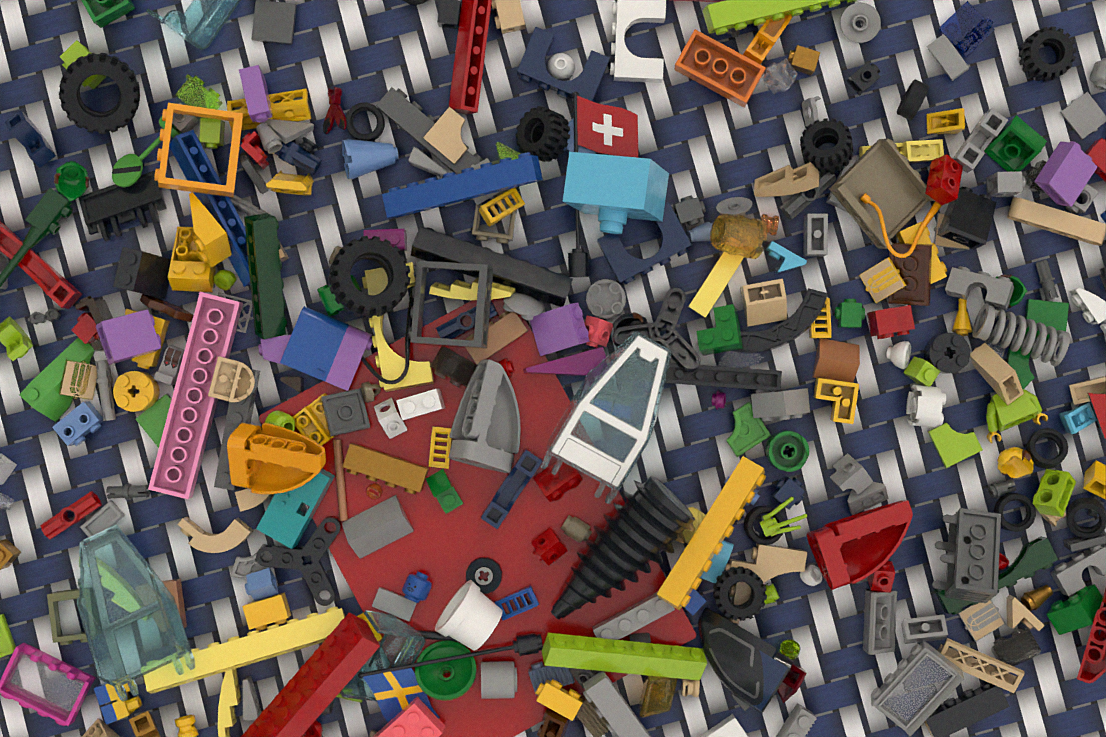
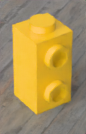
M546 679L544 684L540 683L535 692L537 694L536 701L573 721L583 703L582 698H580L581 695L572 689L569 691L562 688L563 685L554 679L551 681Z

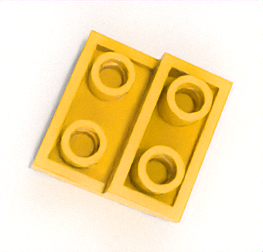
M326 393L293 416L295 426L300 433L321 446L333 438L329 435L321 397L327 396Z

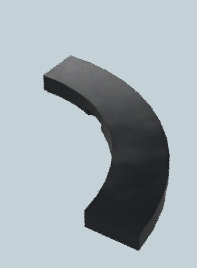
M808 288L804 300L791 317L764 331H741L743 349L732 351L744 353L763 352L781 347L793 341L814 323L825 305L828 293Z

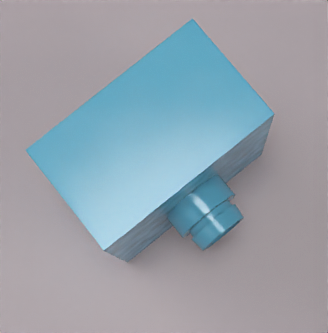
M569 152L563 202L584 214L598 215V221L601 222V232L622 234V226L626 225L627 218L663 222L669 173L653 160L647 158Z

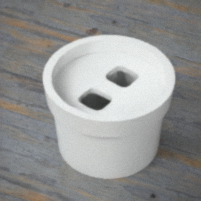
M469 580L450 600L437 621L435 631L445 637L450 636L475 651L492 634L502 616L503 610L480 591L479 586L472 580Z

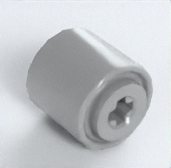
M481 662V699L514 698L515 692H517V667H514V662Z

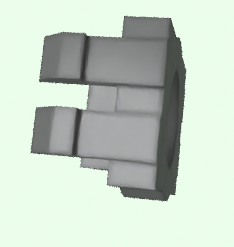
M819 96L808 98L801 103L805 126L809 124L814 125V121L819 120L816 101L821 99ZM809 107H810V109H811V117H810V118H809V115H808V108H809Z

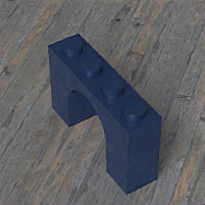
M535 27L517 69V75L520 76L519 79L526 83L535 82L539 88L545 91H549V89L554 90L558 96L565 99L568 97L573 98L571 94L576 91L580 97L593 101L610 62V57L591 50L585 67L578 77L569 81L558 80L549 74L545 66L546 57L554 41V34Z
M669 202L664 207L663 222L654 221L662 240L661 247L654 256L647 259L631 256L624 248L618 234L609 233L597 240L619 284L624 282L626 285L636 280L634 276L639 273L646 275L653 271L652 266L658 263L660 266L665 265L671 261L670 257L675 254L680 257L689 252L688 248L692 244Z

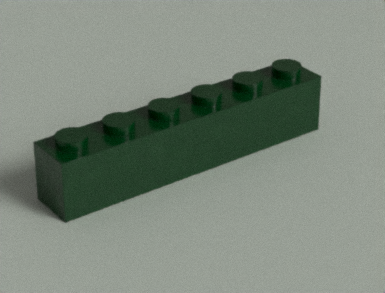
M268 213L244 217L255 335L264 340L286 335L285 327H287V320L284 316L285 300L282 294L284 283L281 278L282 262L279 258L278 221L275 216Z

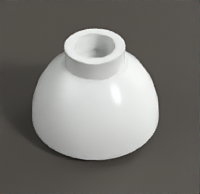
M557 53L549 59L547 71L552 77L565 81L573 75L575 64L569 55Z
M909 341L899 342L893 347H888L887 358L891 359L896 367L905 369L908 366L911 355V344Z

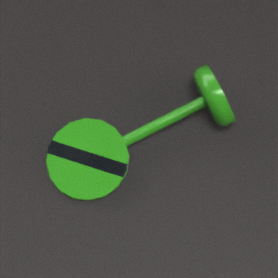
M161 117L159 119V125L163 129H165L166 121H162ZM172 123L171 137L174 138L176 135L182 134V132ZM160 136L139 157L135 154H127L117 161L112 170V179L117 186L125 188L138 180L143 170L142 160L161 142Z

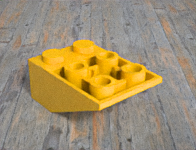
M177 227L168 280L172 290L213 292V277L216 274V265L211 268L207 262L203 263L197 254L199 250L194 243L196 237L193 227Z

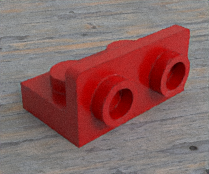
M255 131L252 134L248 133L242 139L240 146L264 170L269 163L266 161L268 156L259 148L261 144L260 137Z
M563 457L533 478L550 502L561 499L565 492L578 487L583 480L572 462Z

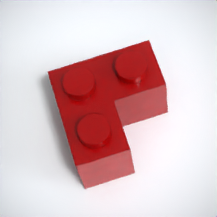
M911 305L867 313L871 336H877V339L894 337V332H897V336L910 334L909 330L915 329Z

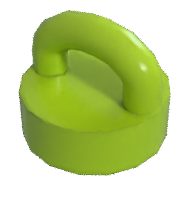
M220 270L214 275L213 280L218 288L229 290L236 282L237 277L231 271Z

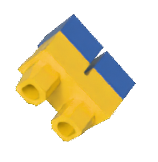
M129 678L119 684L116 679L108 683L99 684L93 688L99 705H103L100 708L106 725L129 716L142 706L139 696L130 698L128 695V691L136 688L133 678Z

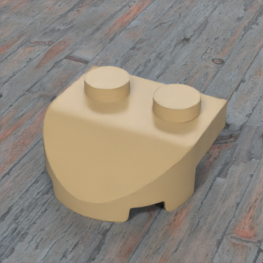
M218 356L208 396L228 402H239L247 398L253 391L255 384L251 369L240 361Z

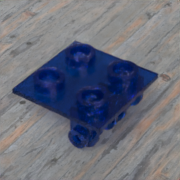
M968 1L938 28L965 57L995 30L992 27L993 21L990 18L984 19Z

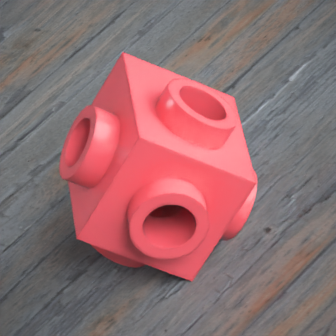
M587 315L584 323L589 333L590 342H587L586 345L597 348L598 345L606 347L613 324Z

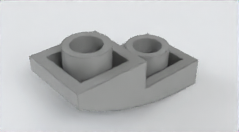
M944 34L927 46L930 53L939 62L940 67L952 81L969 70L968 65Z

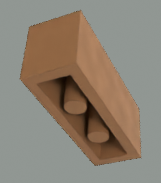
M505 311L499 316L500 320L495 324L492 321L489 322L487 348L465 347L477 365L481 360L490 358L528 332L515 312ZM474 333L465 340L474 341Z

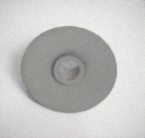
M732 197L719 202L716 209L720 214L725 215L727 220L739 221L745 218V213L751 209L753 203L748 198Z

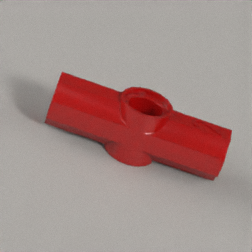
M93 491L89 492L41 524L42 532L49 540L53 539L101 507V500ZM70 510L75 514L73 521L68 518Z

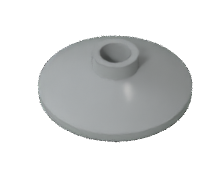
M854 3L848 6L840 18L842 33L847 39L855 43H865L872 40L879 32L881 25L877 10L867 3ZM857 21L862 23L861 28L856 26Z

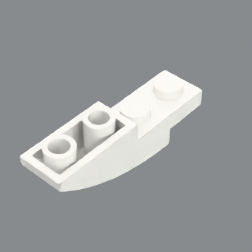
M1081 288L1069 291L1072 295L1071 300L1083 311L1084 319L1092 325L1101 323L1100 328L1106 334V301Z

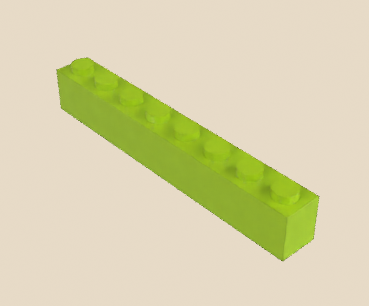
M726 0L709 4L702 11L708 33L716 32V35H721L728 32V29L735 28V30H741L754 23V26L764 24L769 19L778 21L785 18V15L791 14L792 17L801 15L805 10L815 12L822 9V6L828 5L831 8L840 5L842 1L846 0ZM847 0V3H852L857 0Z
M548 633L542 648L544 666L700 681L707 665L704 650L695 647Z

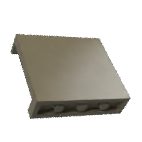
M879 139L829 188L878 249L888 248L883 238L877 211L873 206L868 203L865 204L860 200L864 193L880 208L890 245L893 244L890 239L928 201H935L925 194L927 185L921 180L920 173L909 165L907 157L900 154L896 149L897 145L891 139Z

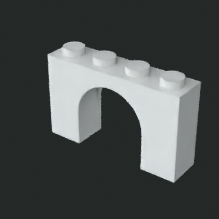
M617 0V3L613 2V15H616V23L612 22V35H615V43L611 42V55H615L614 63H610V75H614V81L662 83L664 59L641 58L633 55L625 45L624 35L636 23H664L666 0Z

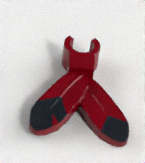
M334 87V90L328 89L330 107L323 124L324 134L330 132L334 120H336L340 129H346V117L340 106L341 88Z

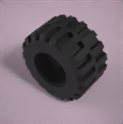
M1051 26L1049 29L1044 27L1029 36L1020 48L1022 50L1019 52V57H1022L1019 63L1024 65L1023 72L1028 71V77L1032 78L1035 76L1036 81L1043 79V82L1054 80L1066 73L1072 67V62L1076 59V56L1073 54L1077 52L1076 48L1072 46L1075 44L1074 40H1069L1071 36L1069 33L1063 34V29L1059 28L1056 31V27ZM1041 44L1048 45L1055 51L1056 61L1054 64H1047L1040 58L1039 47Z
M537 106V108H531L530 112L527 111L524 114V118L520 119V125H517V146H519L521 152H530L531 155L538 156V159L542 162H551L552 159L556 160L559 158V154H563V149L568 146L570 126L567 125L569 122L567 119H564L563 115L546 107Z
M824 118L821 122L816 120L814 125L809 124L807 126L808 130L804 129L802 132L803 136L800 138L804 163L811 162L824 175L827 172L834 174L835 170L841 171L843 166L847 167L849 160H852L853 143L849 128L844 126V123L841 121L838 123L836 119L828 121V118ZM824 143L836 144V146L829 150L817 149Z
M740 566L738 568L731 567L728 571L724 570L723 574L716 578L717 582L713 586V597L716 605L725 616L737 621V619L745 621L746 618H754L753 615H758L761 612V607L764 608L765 606L764 600H767V595L765 594L766 587L762 579L752 570ZM737 582H745L751 588L749 600L741 605H735L728 599L730 587Z

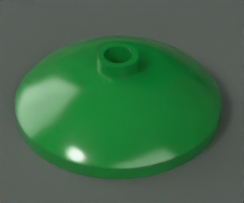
M439 641L428 646L420 654L417 662L471 652L458 642ZM474 657L415 667L416 680L421 690L429 697L442 701L453 700L465 694L473 685L477 671ZM450 673L451 675L450 677L445 678L444 674Z

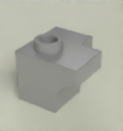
M848 453L833 465L836 472L830 476V479L842 491L852 489L859 495L873 483V480L863 466Z

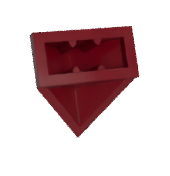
M794 663L777 690L783 703L798 691L807 674L803 668Z

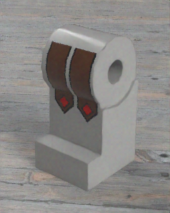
M169 345L164 353L159 370L156 371L153 379L169 385H176L184 349Z

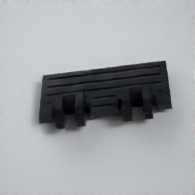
M155 171L141 175L131 186L123 188L114 184L80 196L79 202L89 234L99 233L97 224H99L103 239L108 241L110 240V234L107 225L112 224L116 237L122 236L120 225L136 220L135 211H137L143 228L148 227L145 211L150 210L153 222L155 224L160 223L157 210L162 211L167 208L162 190L158 187V181L154 180Z

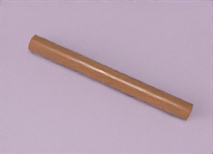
M341 439L333 440L339 518L340 521L348 520L344 467H342Z

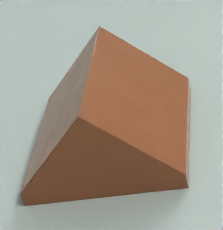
M819 338L812 378L854 382L860 365L859 345Z

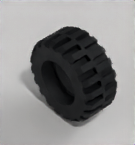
M89 53L87 56L77 58L64 72L59 85V99L61 100L62 110L67 113V118L70 121L73 120L78 128L81 129L83 127L90 133L94 131L99 132V134H106L108 131L113 133L118 131L120 127L124 128L134 118L140 101L139 82H137L134 71L130 70L129 65L118 60V57L114 55L113 57L108 56L107 53ZM92 75L108 76L118 85L120 99L113 109L106 112H98L88 108L83 103L80 96V88L84 80Z
M362 236L359 240L353 239L340 249L330 266L328 282L331 283V294H335V301L338 304L341 303L345 311L348 312L350 310L354 312L353 315L355 316L365 315V318H372L375 315L377 317L382 316L394 309L408 291L410 268L405 264L407 259L405 255L401 256L398 253L400 249L397 246L394 248L390 246L391 242L387 239L380 241V237L373 236L372 239H368V236ZM363 259L373 260L384 268L388 277V284L383 292L377 295H367L354 286L350 273L356 262Z

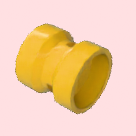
M186 715L175 719V725L179 728L178 737H196L199 735L198 729L193 725L196 722L195 715Z

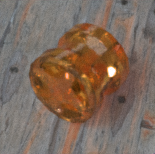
M762 214L759 233L764 234L766 232L776 236L779 216L769 217L767 214Z

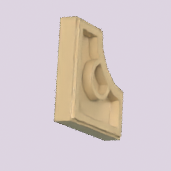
M449 107L423 138L454 165L468 150L461 138V129L465 119Z

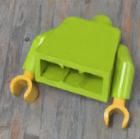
M1023 389L1024 394L1007 405L998 394L993 395L990 403L987 405L986 421L988 431H990L987 434V440L992 443V437L997 435V441L1000 442L1002 437L997 433L998 429L1002 432L1031 419L1035 424L1041 425L1039 422L1040 417H1042L1043 421H1047L1048 416L1041 413L1042 408L1037 396Z

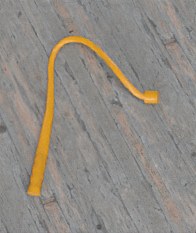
M866 193L860 197L862 202L868 203L877 211L885 244L888 250L898 258H906L912 254L924 229L941 208V205L935 201L922 221L909 251L905 254H899L889 243L884 218L878 205L872 202Z

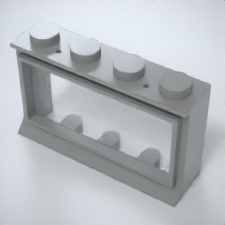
M924 640L920 645L916 644L908 658H903L899 662L897 670L894 673H889L884 679V684L880 688H875L871 693V706H874L891 719L909 736L925 722L964 680L962 670Z

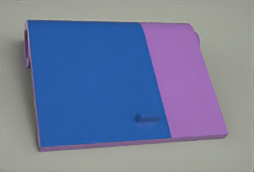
M304 306L280 363L348 391L366 349L370 351L372 347V334Z

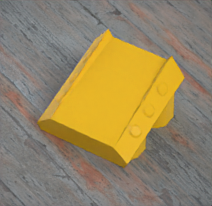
M280 171L266 183V186L273 192L311 195L314 180L309 173L306 176L287 174Z

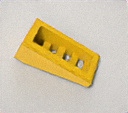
M511 188L480 206L479 212L490 227L524 206L525 202L516 188ZM508 196H512V198L516 202V205L512 204ZM503 199H504V201L506 202V204H507V206L509 207V209H506L505 206L503 205V203H502V200H503ZM497 204L502 213L499 214L494 205ZM488 209L491 210V212L493 213L494 217L491 216V214H490V212L488 211Z
M830 298L826 299L825 308L821 310V312H825V316H818L816 320H825V324H815L814 321L809 327V338H831ZM815 328H825V332H816Z
M432 426L428 467L449 469L450 459L448 457L452 445V438H450L451 428ZM437 433L448 434V438H439L436 436ZM436 441L447 442V446H439L435 444ZM435 449L446 450V454L435 453ZM434 457L445 458V462L434 461Z

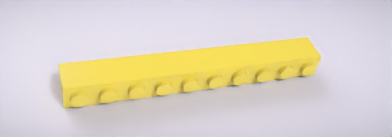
M332 607L326 610L327 613L320 615L312 613L307 615L306 619L300 621L298 618L287 621L286 625L280 627L279 624L271 625L263 632H259V630L251 631L243 638H239V636L231 637L223 644L215 642L207 645L208 648L191 649L187 651L188 654L186 655L174 654L168 656L166 661L159 662V660L148 662L147 666L142 667L146 690L153 694L323 643L327 636L339 625L340 621L345 618L342 608Z

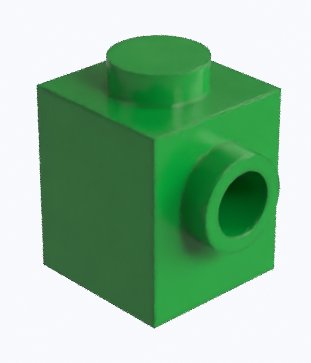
M844 299V302L838 303V307H835V319H838V328H861L862 320L865 318V308H862V303H856V299Z

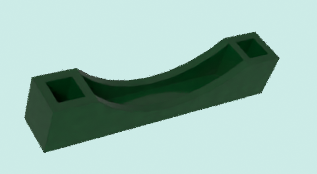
M1040 536L1022 546L1015 561L998 575V593L999 589L1005 586L1006 588L1012 587L1017 584V580L1023 577L1024 579L1030 578L1036 574L1035 571L1041 568L1045 570L1054 565L1053 562L1057 561L1058 558L1048 538ZM934 589L944 612L948 614H958L963 611V607L969 604L973 606L980 603L946 598L945 590Z

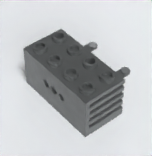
M959 508L956 514H946L942 518L945 523H949L948 542L937 541L935 548L947 551V554H943L940 557L942 562L947 563L946 582L936 580L932 583V586L935 589L945 590L946 598L987 603L998 594L1001 514Z

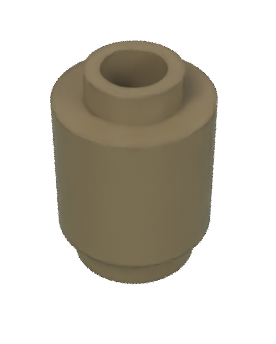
M570 515L560 528L564 531V534L578 543H581L582 540L586 542L585 538L588 539L592 533L589 530L590 525Z

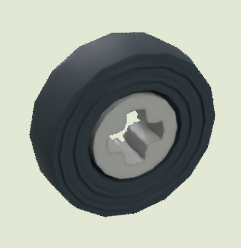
M481 557L474 560L468 566L466 581L472 580L480 587V591L483 594H488L499 587L502 580V571L495 560ZM480 571L484 573L489 572L487 581L479 579Z

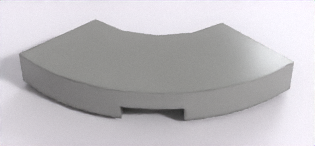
M264 551L261 557L264 561H270L272 554L269 551ZM257 553L249 557L238 556L230 576L246 578L248 574L271 567L261 566L256 560Z

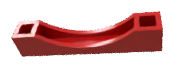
M0 221V251L12 259L23 245V241ZM32 249L26 253L18 264L61 308L70 309L81 297L82 293Z

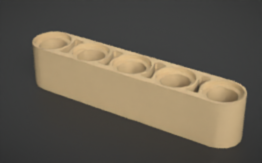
M1017 197L1012 198L1007 215L1008 219L1093 245L1102 246L1106 234V224Z

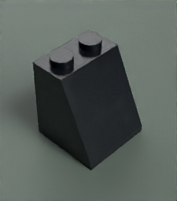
M961 187L959 188L958 198L949 202L937 235L975 250L986 245L997 202L992 201V198L988 195H977L972 193V189Z
M123 247L113 287L165 299L169 286L168 273L171 259Z

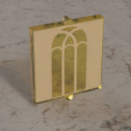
M66 359L59 394L71 396L74 399L93 400L97 379L96 365L88 364L83 360L78 362Z

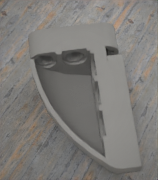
M489 359L481 360L467 385L450 432V438L455 440L452 441L448 458L489 470L510 473L514 458L513 454L519 452L521 427L517 399L502 365Z

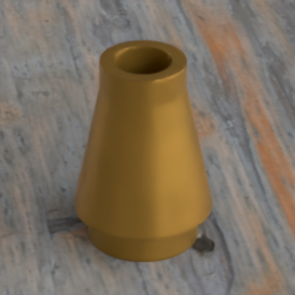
M1044 585L1025 592L1024 596L1021 597V601L1029 611L1037 610L1053 595V591L1048 585Z

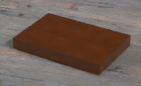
M893 243L891 245L899 254L907 253L912 246L910 243ZM917 244L912 254L906 258L895 257L890 252L889 257L896 269L900 270L899 274L907 286L888 296V303L929 306L932 245Z

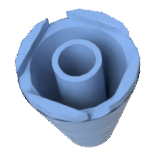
M353 139L342 140V155L345 160L344 168L347 179H355L395 164V159H398L397 147H393L392 143Z

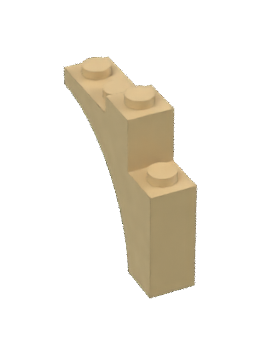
M756 543V547L752 548L751 559H754V562L730 559L729 564L727 563L724 570L728 571L731 567L738 568V566L748 568L755 572L765 583L769 579L784 573L804 572L807 551ZM737 582L730 587L729 597H732L731 603L735 605L744 604L751 596V588L745 582ZM729 617V621L739 624L740 619L736 621Z

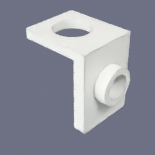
M392 398L374 406L378 421L389 439L407 431V427L398 414ZM390 406L386 412H380L383 407Z

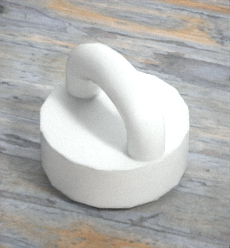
M809 565L805 568L804 572H800V578L807 585L815 586L822 582V573L817 566Z

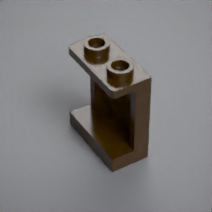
M88 296L79 300L80 304L75 305L76 310L90 311L96 325L101 321L113 319L107 303L103 299ZM100 340L91 343L94 351L104 352Z

